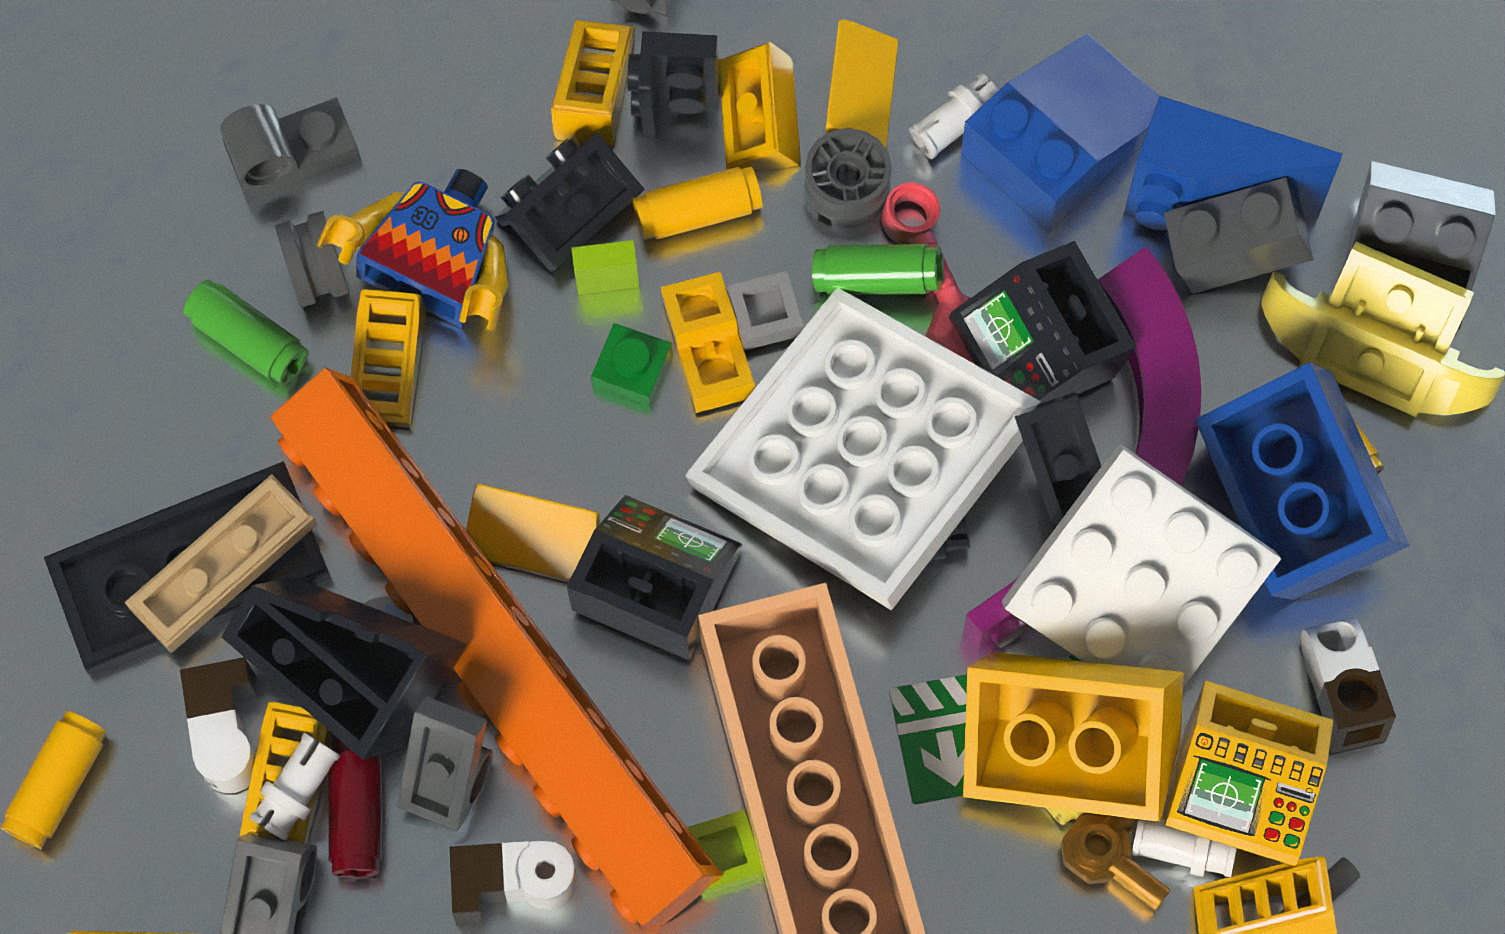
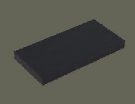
M284 461L44 557L83 666L89 676L164 647L131 612L125 602L271 474L301 503ZM311 530L194 634L231 620L252 585L293 577L314 585L332 579L313 531Z

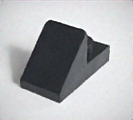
M1076 392L1014 412V417L1053 529L1057 527L1102 466Z

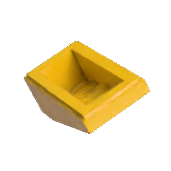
M575 20L551 108L553 132L556 139L564 141L574 134L581 141L598 133L608 146L613 144L628 74L629 54L632 52L634 42V26ZM588 47L614 50L615 53L614 55L584 52V49ZM580 69H582V70H590V71H599V72H608L609 74L593 73V72H584V71H580ZM576 91H577V92H584V93H591V94H600V95H604V96L602 97V96L576 94Z
M364 289L360 291L351 377L364 394L366 390L399 393L398 403L369 401L388 426L410 428L427 313L423 297L414 293ZM376 321L394 322V323H405L406 325H402V324H390V323H379V322H376ZM373 341L404 343L403 351L372 348ZM369 366L401 369V377L368 374Z
M268 702L259 735L239 834L240 837L249 831L276 836L264 829L265 826L258 825L249 817L252 812L256 811L265 797L260 791L266 781L274 782L284 768L275 765L277 755L290 758L300 743L282 739L284 729L311 734L313 738L332 749L335 735L302 707L277 702ZM323 781L307 804L312 809L305 820L298 818L288 833L287 839L308 843Z
M1325 856L1299 859L1296 866L1283 863L1193 887L1199 934H1337ZM1309 892L1311 906L1298 909L1296 893ZM1282 895L1284 913L1271 916L1269 897ZM1255 899L1258 919L1245 922L1242 900ZM1228 902L1232 926L1218 929L1215 904Z

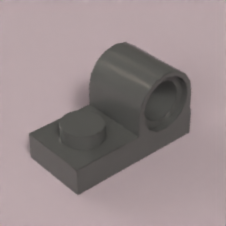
M337 97L282 118H278L272 106L265 104L251 105L231 113L220 126L224 146L246 201L361 159L358 147Z
M425 696L414 712L397 807L458 831L479 797L492 764L493 751L482 746L487 720Z
M249 831L238 838L220 934H293L297 911L306 902L313 883L317 864L316 845L289 839L283 840L276 836Z

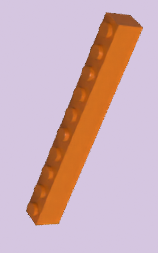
M325 367L269 416L282 434L278 439L279 446L297 466L301 468L306 466L317 482L313 487V491L322 505L336 516L341 514L353 531L348 538L357 553L372 565L377 564L385 574L389 582L384 587L391 600L403 612L407 614L413 613L424 628L468 644L453 667L462 680L458 685L460 694L477 713L481 715L486 713L499 730L495 740L502 752L517 766L524 765L537 782V785L533 787V792L540 804L555 818L561 816L575 834L571 844L578 856L591 869L595 871L600 869L614 888L610 892V897L618 911L633 924L639 922L642 927L665 925L700 896L705 889L718 881L723 876L356 382L350 376Z

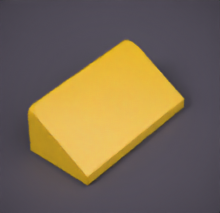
M839 19L826 134L845 128L862 130L879 139L886 148L898 39L853 21Z
M771 42L719 59L726 169L738 166L740 169L752 166L754 170L790 168L800 165L801 155L795 81L791 57Z
M476 484L466 531L491 564L569 582L595 528L601 523L600 514L591 510L488 485Z

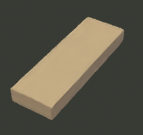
M271 474L131 596L125 604L164 647L172 653L317 526V522L309 511Z

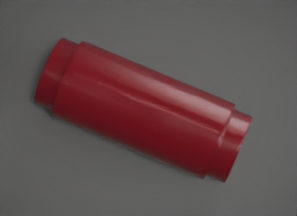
M336 740L332 742V750L341 756L338 761L334 762L328 772V861L332 863V875L344 878L375 876L379 874V862L382 861V756L379 754L362 760L342 741Z

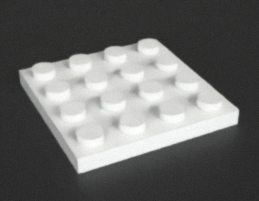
M835 289L685 476L690 487L892 610L1023 441L1014 412L1041 404V401L844 290Z

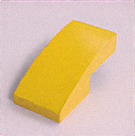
M721 272L660 287L695 412L699 413L746 400L755 389V383L738 335L736 317Z

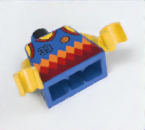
M456 169L444 192L424 182L417 181L412 184L406 193L393 192L349 217L333 215L327 220L316 245L319 248H322L325 244H335L341 247L342 251L338 261L344 265L350 263L356 249L360 248L357 253V278L384 291L419 294L423 297L426 312L461 329L470 315H480L488 320L486 330L494 331L496 329L502 301L508 288L504 245L493 236L495 219L490 214L477 209L488 189L487 183L478 175L468 170Z

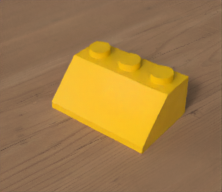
M990 652L967 668L963 797L1159 821L1162 818L1181 738L1184 672Z

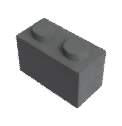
M1286 177L1164 212L1175 268L1193 294L1314 260L1301 203Z

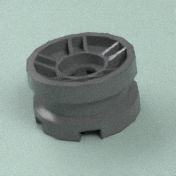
M845 128L831 131L815 142L809 150L806 160L805 192L808 204L817 216L819 214L831 220L832 225L852 227L866 224L880 214L890 192L892 171L889 153L880 140L866 131ZM845 172L847 177L858 181L851 185L842 184L839 182V173Z
M323 211L308 215L307 222L294 225L291 221L275 225L285 263L301 308L316 304L317 297L330 293L334 298L349 294L342 267L338 261L335 245L325 244L322 248L316 245L327 222Z

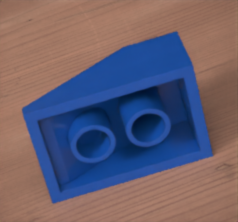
M1085 34L1007 82L965 121L961 155L1050 233L1143 145L1160 96L1089 34Z
M1160 96L1137 159L1124 214L1135 217L1140 224L1148 228L1167 230L1164 216L1166 211L1286 177L1301 203L1304 219L1318 218L1343 153Z

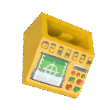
M1205 680L1183 733L1165 826L1296 866L1326 771L1333 720Z

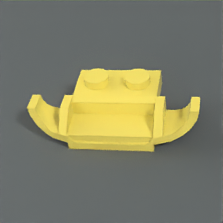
M1359 242L1355 243L1332 295L1319 291L1315 299L1296 290L1286 281L1285 275L1273 271L1263 293L1261 305L1264 315L1280 342L1301 361L1299 366L1309 362L1331 371L1337 383L1414 417H1417L1418 413L1451 415L1480 409L1493 401L1505 378V371L1499 368L1482 370L1457 361L1460 351L1449 347L1474 292Z

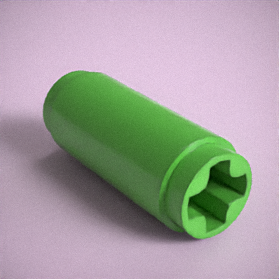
M928 244L829 245L826 249H816L814 252L812 263L813 284L816 292H827L828 295H831L835 289H842L851 295L928 294L929 291H940L942 288L944 276L943 254L940 247H929Z
M210 279L204 280L191 292L185 302L183 313L191 319V323L269 380H276L281 385H285L292 381L303 368L309 352L308 349L301 345V341L224 285L216 284Z

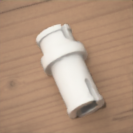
M982 73L976 76L975 80L966 87L961 84L957 85L948 92L949 100L920 122L908 128L914 143L921 152L927 149L925 155L931 160L934 159L940 151L964 134L965 121L999 91L992 81L988 82L987 76Z
M305 732L301 737L302 740L274 783L266 781L260 791L265 797L256 811L252 812L249 817L252 821L260 826H265L264 829L283 840H287L288 833L298 818L302 820L307 818L312 810L307 804L334 762L338 761L341 756Z
M1138 820L1132 856H1143L1190 867V874L1203 877L1204 871L1224 874L1225 877H1231L1237 848L1165 826L1166 821Z

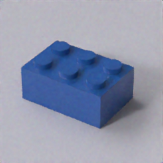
M1309 362L1195 419L1241 527L1276 551L1281 558L1265 580L1271 596L1295 600L1410 546L1331 371Z

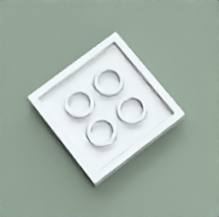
M1119 443L1001 602L1004 609L1082 661L1184 672V687L1281 558L1269 546Z

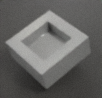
M787 270L727 285V293L736 317L738 334L743 350L796 338L803 330V321Z

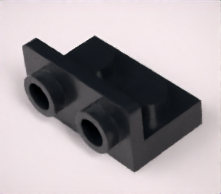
M642 31L641 53L629 54L627 88L628 91H631V116L641 117L643 137H656L658 106H669L670 109L685 114L699 113L705 108L719 109L720 74L717 35Z
M598 133L581 141L574 134L547 155L546 160L552 167L536 181L527 174L501 196V199L507 206L495 216V219L502 227L510 224L549 271L556 270L572 255V247L583 246L633 201L632 198L637 197L645 190Z

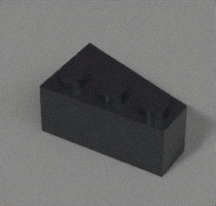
M296 577L252 585L221 637L362 760L404 747L411 734L415 710L425 696L434 699L468 645Z

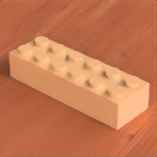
M822 583L698 615L702 647L779 934H925L827 584Z

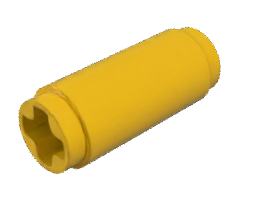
M738 166L644 192L643 196L632 198L643 240L654 237L656 240L747 216L752 214L753 210L763 208L760 187L752 166L740 169Z
M66 711L61 721H56L7 807L4 813L6 818L0 828L20 841L42 849L46 840L53 837L103 747L101 742L107 733L106 730L81 715Z

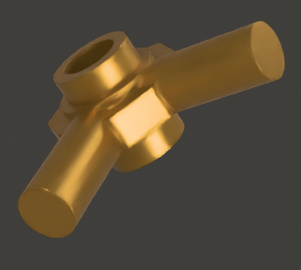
M1102 814L1081 815L1061 840L1064 866L1088 884L1111 882L1114 879L1156 911L1171 889L1130 858L1132 854L1127 830L1136 819Z

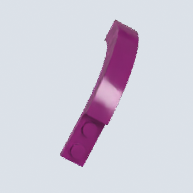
M1145 246L1097 280L1136 345V349L1126 361L1132 376L1137 400L1138 434L1135 455L1182 486L1194 453L1198 434V426L1195 419L1200 417L1201 410L1199 358L1192 328L1182 302L1166 272L1148 247ZM1017 579L966 614L963 633L978 653L993 642L999 648L1008 645L1029 627L1027 623L1004 609L1001 602Z

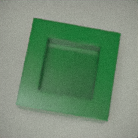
M613 323L591 375L592 386L651 406L672 356V343Z

